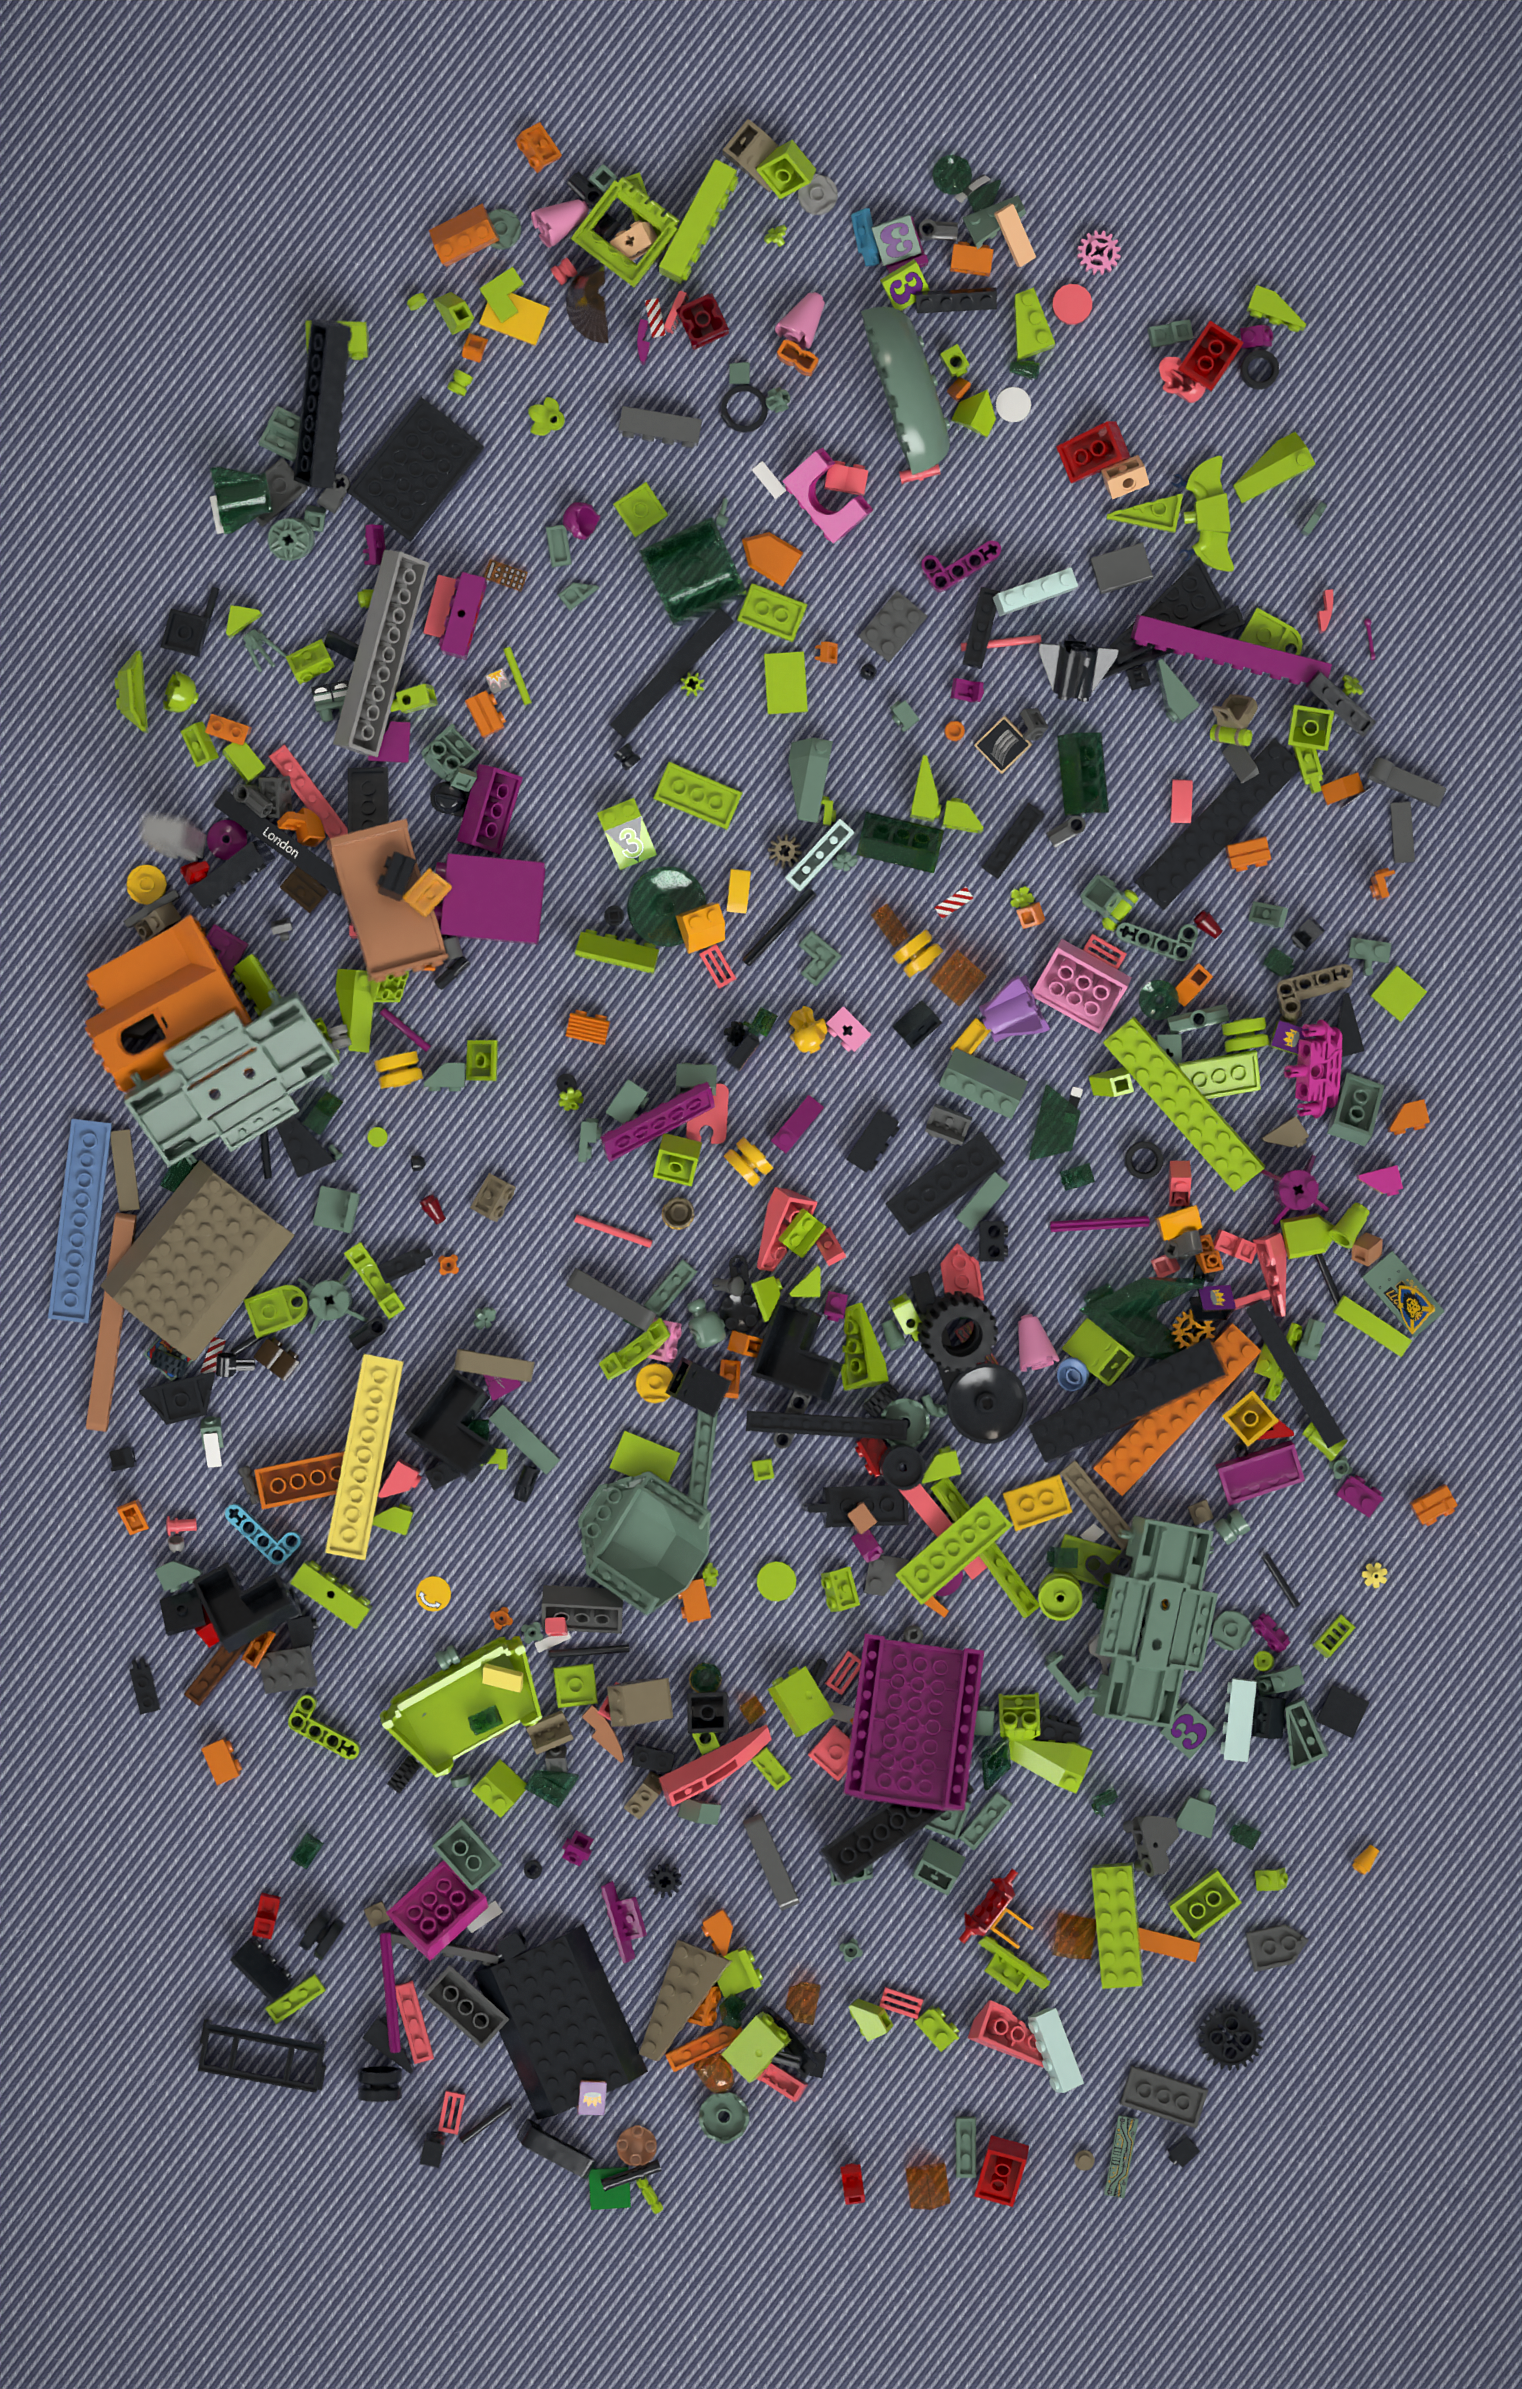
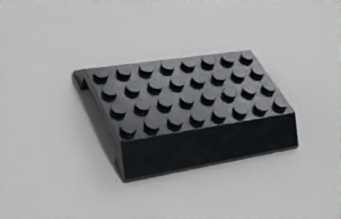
M584 1924L566 1931L560 1937L525 1951L507 1962L503 1961L473 1972L483 1996L509 2018L499 2030V2033L537 2120L558 2115L578 2106L580 2082L582 2080L606 2081V2093L648 2072Z

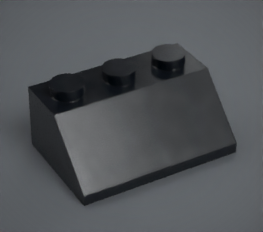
M250 1937L232 1955L230 1961L273 2003L292 1982V1974L285 1967L281 1968L277 1964L278 1960L271 1953L267 1954L262 1949L263 1945L256 1938L253 1940Z

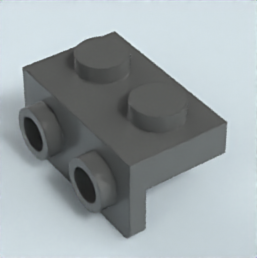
M935 1103L925 1132L932 1137L943 1138L953 1145H963L972 1117Z

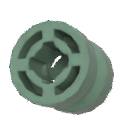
M453 1644L448 1646L446 1651L434 1653L443 1671L447 1670L452 1663L456 1665L462 1662Z

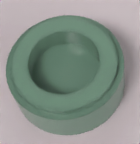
M463 1774L450 1779L453 1788L464 1787L472 1782L470 1774Z

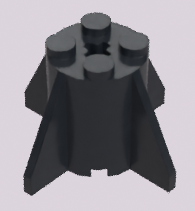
M1068 634V640H1064V644L1061 642L1059 644L1039 643L1038 648L1052 691L1058 694V699L1069 700L1070 698H1077L1078 701L1082 702L1089 701L1092 692L1118 655L1117 648L1097 647L1092 644V647H1088L1086 642L1076 640L1072 634Z

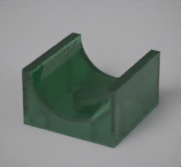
M713 517L639 550L640 559L657 590L673 630L746 596L745 586Z

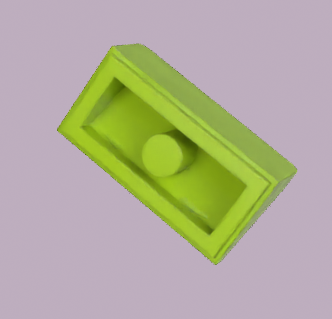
M202 721L180 731L196 768L219 758L209 734L205 732L206 727Z

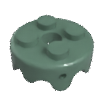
M909 1398L896 1399L882 1411L880 1418H908L910 1426L907 1428V1440H885L891 1445L906 1444L915 1447L929 1433V1415L926 1409L915 1400Z
M719 2091L709 2095L699 2110V2124L704 2134L721 2144L731 2143L741 2137L749 2123V2112L746 2103L740 2096L730 2091ZM721 2111L729 2113L730 2118L727 2121H721L718 2118V2114Z

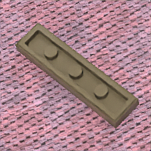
M131 1130L112 1131L110 1139L119 1210L122 1212L140 1209Z

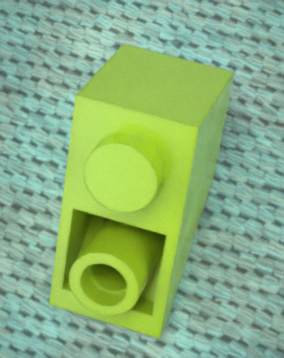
M449 292L433 300L452 335L470 328L475 318L463 299Z
M1125 1067L1088 1076L1094 1096L1117 1097L1134 1092L1129 1070H1126Z
M859 1998L848 2006L852 2018L856 2020L861 2034L868 2042L888 2033L894 2026L885 2009Z

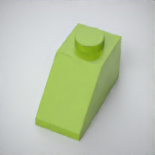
M400 1503L399 1506L395 1505L375 1515L372 1525L406 1536L414 1511L410 1510L411 1506Z

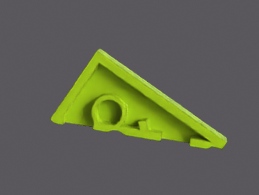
M1183 494L1114 511L1107 514L1106 519L1175 533Z

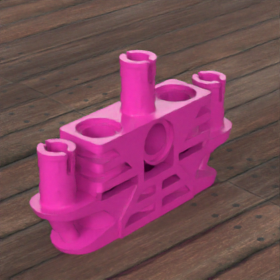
M1322 1019L1317 1024L1303 1025L1302 1029H1309L1302 1031L1304 1037L1315 1036V1038L1299 1039L1297 1065H1287L1284 1070H1290L1284 1072L1286 1078L1296 1077L1295 1098L1306 1102L1311 1101V1103L1298 1104L1297 1108H1303L1297 1110L1299 1116L1313 1115L1314 1118H1319L1324 1114L1327 1107L1333 1108L1338 1103L1342 1062V1033L1340 1029L1330 1027Z

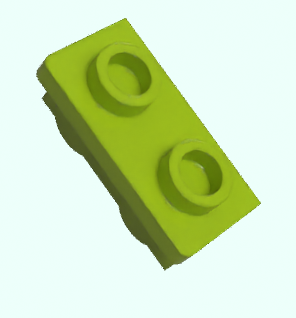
M322 639L286 656L299 684L309 682L312 678L322 673H327L335 667Z
M802 1208L778 1240L800 1258H803L824 1232L826 1226Z
M850 1566L821 1573V1585L825 1589L827 1596L826 1604L831 1612H840L860 1605Z
M931 2005L914 2022L942 2052L954 2040L957 2041L960 2038L958 2035L959 2029L953 2022L949 2024L944 2019L946 2015L939 2007L935 2009Z

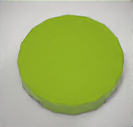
M773 1561L760 1569L757 1575V1587L764 1598L779 1602L793 1594L797 1579L789 1565Z

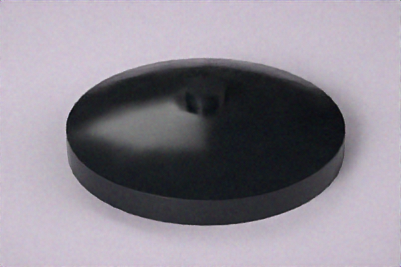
M993 1363L976 1364L977 1367L972 1370L968 1367L966 1371L961 1372L954 1379L948 1391L947 1412L951 1423L961 1435L977 1443L992 1444L1009 1438L1020 1428L1027 1412V1395L1022 1382L1013 1372L1001 1365Z

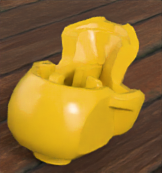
M803 1006L801 1009L794 1011L789 1019V1024L795 1029L794 1033L789 1037L795 1042L800 1052H810L812 1054L821 1049L820 1045L825 1040L827 1034V1025L823 1018L815 1021L812 1009Z

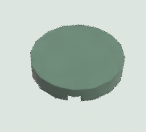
M497 209L488 213L500 241L490 246L499 250L509 249L514 246L520 239L522 231L517 216L506 209Z
M1230 1610L1224 1611L1215 1618L1211 1632L1217 1645L1225 1650L1233 1651L1244 1647L1248 1643L1252 1629L1246 1616L1240 1612Z

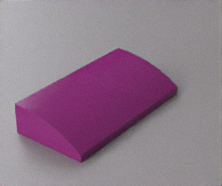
M1292 1440L1250 1453L1246 1457L1243 1455L1215 1465L1229 1506L1305 1481Z

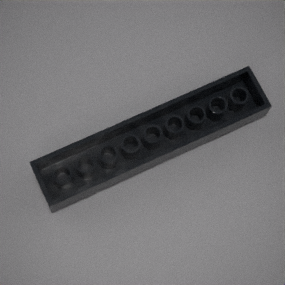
M1207 1338L1028 1427L1044 1461L1051 1463L1229 1376L1213 1340Z

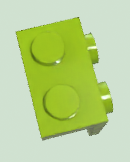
M746 1946L724 1956V1958L732 1960L729 1967H726L721 1974L722 1976L717 1981L725 1998H729L751 1987L756 1989L762 1986L761 1980H763V1976L759 1968L755 1969L753 1964L755 1961L754 1955L751 1950L747 1951Z

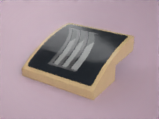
M1004 716L974 746L1003 774L1033 744L1029 740H1024L1023 734Z

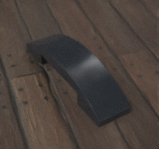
M763 2006L756 2015L761 2012L769 2014L773 2018L774 2023L787 2032L791 2041L783 2050L786 2053L802 2057L801 2067L795 2069L806 2079L818 2066L813 2053L800 2035L780 2015L768 2006Z

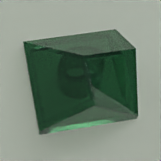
M1006 1736L990 1744L979 1755L981 1777L984 1789L987 1791L1011 1769L1009 1738Z

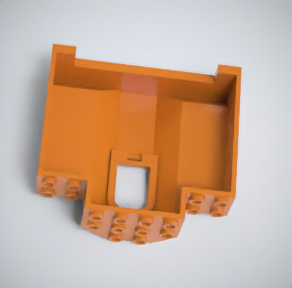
M192 915L187 916L172 928L87 974L89 978L86 980L88 986L92 991H96L99 996L96 998L99 1006L106 1010L85 1021L86 1027L84 1028L88 1036L94 1041L92 1047L95 1053L101 1055L104 1060L101 1063L105 1071L112 1074L116 1087L124 1093H128L136 1087V1084L130 1077L135 1072H138L141 1079L145 1081L158 1074L162 1077L172 1071L174 1068L164 1052L234 1010L244 1026L253 1022L207 940L206 933L201 931L200 922ZM154 1014L166 1038L138 1054H131L126 1051L121 1043L120 1036L122 1031L143 1018ZM162 1017H164L169 1026L167 1029L161 1020ZM256 1046L192 1083L188 1089H192L198 1083H202L212 1077L213 1074L230 1066L231 1063L245 1057L249 1052H253L257 1049ZM246 1068L243 1074L246 1075L252 1072L254 1069ZM211 1089L209 1091V1095L217 1091L218 1089Z

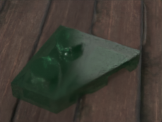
M535 1770L524 1789L559 1808L578 1780L579 1775L576 1773Z

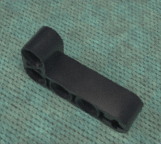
M1126 1546L1109 1565L1099 1556L1091 1555L1086 1559L1085 1567L1103 1586L1109 1588L1110 1584H1106L1103 1581L1104 1574L1112 1573L1125 1576L1132 1567L1133 1557L1125 1555ZM1120 1558L1128 1560V1567L1122 1570L1117 1567V1561ZM1091 1559L1099 1560L1100 1566L1098 1569L1092 1570L1089 1568L1088 1563Z
M526 2119L517 2134L519 2142L524 2147L584 2179L588 2177L597 2162L587 2153L545 2132L538 2123L531 2119Z

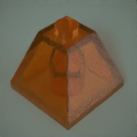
M1058 1912L1051 1949L1052 1955L1071 1959H1091L1096 1933V1919Z

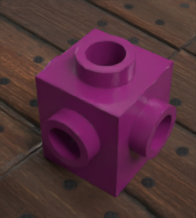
M576 1830L571 1839L567 1837L562 1847L565 1850L562 1858L580 1867L583 1860L587 1861L592 1853V1850L589 1848L594 1839Z

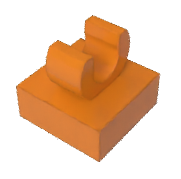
M827 641L815 646V649L821 650L820 656H816L815 660L828 664H837V643Z

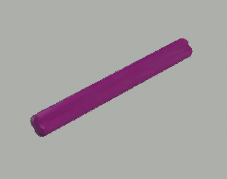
M1149 1216L1051 1221L1050 1231L1063 1232L1148 1227L1150 1220Z

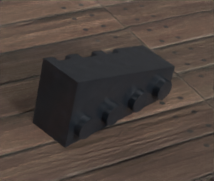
M263 841L250 842L192 887L190 892L203 909H214L221 904L220 900L223 897L231 896L237 891L235 888L248 883L254 874L262 872L276 858Z

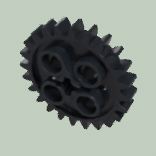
M1233 2004L1230 2005L1229 2010L1224 2005H1222V2011L1214 2008L1216 2014L1208 2013L1210 2019H1203L1206 2026H1199L1203 2033L1198 2034V2038L1203 2039V2041L1198 2044L1201 2047L1205 2046L1201 2051L1202 2054L1209 2053L1206 2057L1207 2061L1213 2059V2066L1220 2063V2069L1227 2065L1228 2070L1231 2071L1232 2065H1235L1236 2069L1239 2070V2064L1241 2063L1244 2067H1247L1246 2061L1249 2060L1253 2063L1254 2061L1251 2056H1259L1256 2049H1262L1258 2042L1263 2041L1264 2038L1258 2036V2034H1261L1263 2030L1256 2028L1260 2025V2022H1253L1255 2019L1254 2014L1248 2017V2009L1242 2013L1241 2006H1238L1237 2010H1234ZM1229 2019H1235L1236 2025L1233 2028H1228L1226 2022ZM1219 2024L1230 2035H1234L1235 2040L1243 2047V2051H1240L1230 2039L1228 2040L1226 2034L1218 2027ZM1214 2033H1221L1222 2037L1219 2041L1211 2040ZM1242 2034H1249L1250 2039L1248 2042L1243 2043L1240 2041ZM1229 2047L1235 2048V2053L1232 2056L1225 2055V2050Z

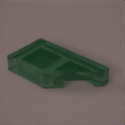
M1001 179L974 190L967 197L974 213L993 205L1001 185Z

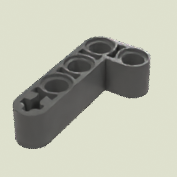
M1377 757L1374 759L1367 779L1439 808L1447 790L1445 787L1395 767L1392 762Z

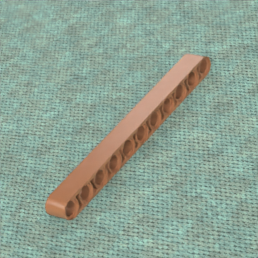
M116 1212L107 1276L134 1243L137 1215ZM106 1291L104 1292L86 1422L87 1430L107 1432L125 1309Z

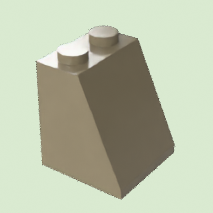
M669 1678L637 1679L607 1686L612 1727L631 1726L673 1718Z

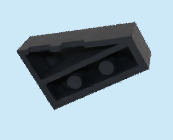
M295 1114L276 1125L298 1178L337 1162Z

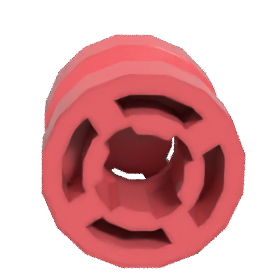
M567 257L561 261L559 266H554L550 269L560 285L565 284L567 278L578 274Z

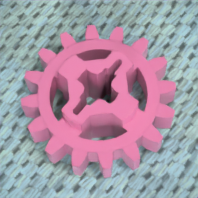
M1095 230L1094 236L1088 233L1086 235L1087 240L1081 239L1080 241L1083 246H1078L1077 249L1082 252L1077 255V258L1083 259L1080 262V266L1086 265V272L1092 269L1093 275L1097 271H1100V274L1103 275L1105 269L1111 272V265L1116 267L1117 262L1115 260H1120L1121 257L1119 254H1116L1121 250V247L1115 246L1118 240L1112 241V234L1107 237L1105 236V231L1098 235L1097 230ZM1097 240H1102V241H1105L1106 243H1105V244L1099 243ZM1089 244L1091 252L1086 256V247ZM1096 249H1097L1098 251H1101V250L1103 251L1102 257H1101L1099 254H1098V255H1094L1095 252H1096ZM1112 250V258L1109 261L1107 253ZM1092 262L1100 263L1101 266L1094 265Z

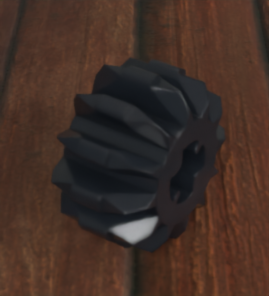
M668 1863L665 1865L664 1870L661 1864H659V1872L655 1869L651 1870V1873L655 1876H649L648 1880L653 1882L649 1885L650 1889L656 1887L653 1892L654 1895L661 1891V1898H664L665 1892L668 1893L669 1897H672L671 1890L676 1893L679 1892L675 1885H682V1881L676 1880L681 1877V1873L674 1874L677 1870L675 1866L670 1871ZM664 1876H667L668 1880H671V1882H667L666 1885H662V1881L660 1882L659 1880H662Z

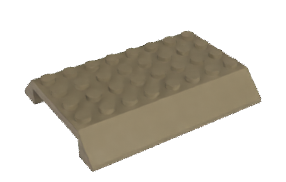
M200 1160L100 1286L117 1303L176 1350L195 1361L293 1239L295 1234L281 1223L276 1222L217 1175L216 1171Z

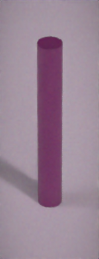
M386 1008L380 1012V1015L425 1052L429 1050L431 1045Z

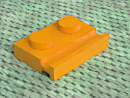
M429 868L403 896V900L422 916L426 917L452 887Z

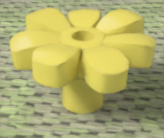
M1377 1562L1374 1567L1370 1563L1366 1565L1368 1571H1363L1362 1577L1367 1578L1364 1581L1367 1586L1373 1584L1374 1588H1379V1582L1382 1584L1386 1583L1387 1579L1383 1577L1387 1574L1386 1568L1381 1569V1564Z

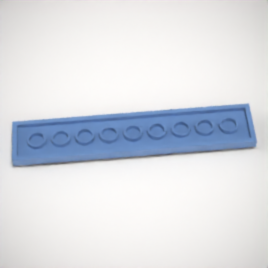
M71 1119L48 1319L89 1323L112 1123Z

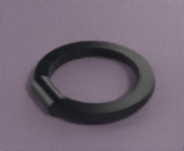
M749 385L733 387L722 399L720 416L728 428L737 432H752L758 429L767 418L768 407L766 405V398L755 387ZM750 392L760 400L762 413L754 424L741 426L733 421L727 412V403L734 394Z

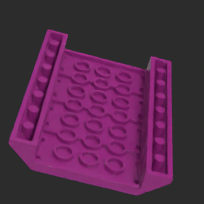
M864 1635L844 1794L865 1800L942 1811L965 1810L984 1659L983 1650L969 1648L957 1650L887 1640L885 1636Z

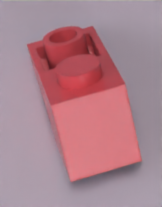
M1170 1161L1169 1206H1189L1192 1178L1190 1161Z

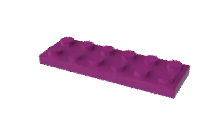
M708 1082L698 1084L688 1092L678 1094L667 1103H661L657 1108L642 1113L638 1118L625 1122L621 1127L606 1132L600 1138L607 1160L611 1162L714 1108V1099Z

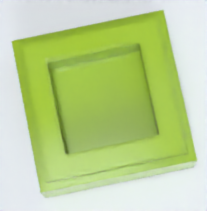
M771 1458L751 1461L754 1481L774 1478Z

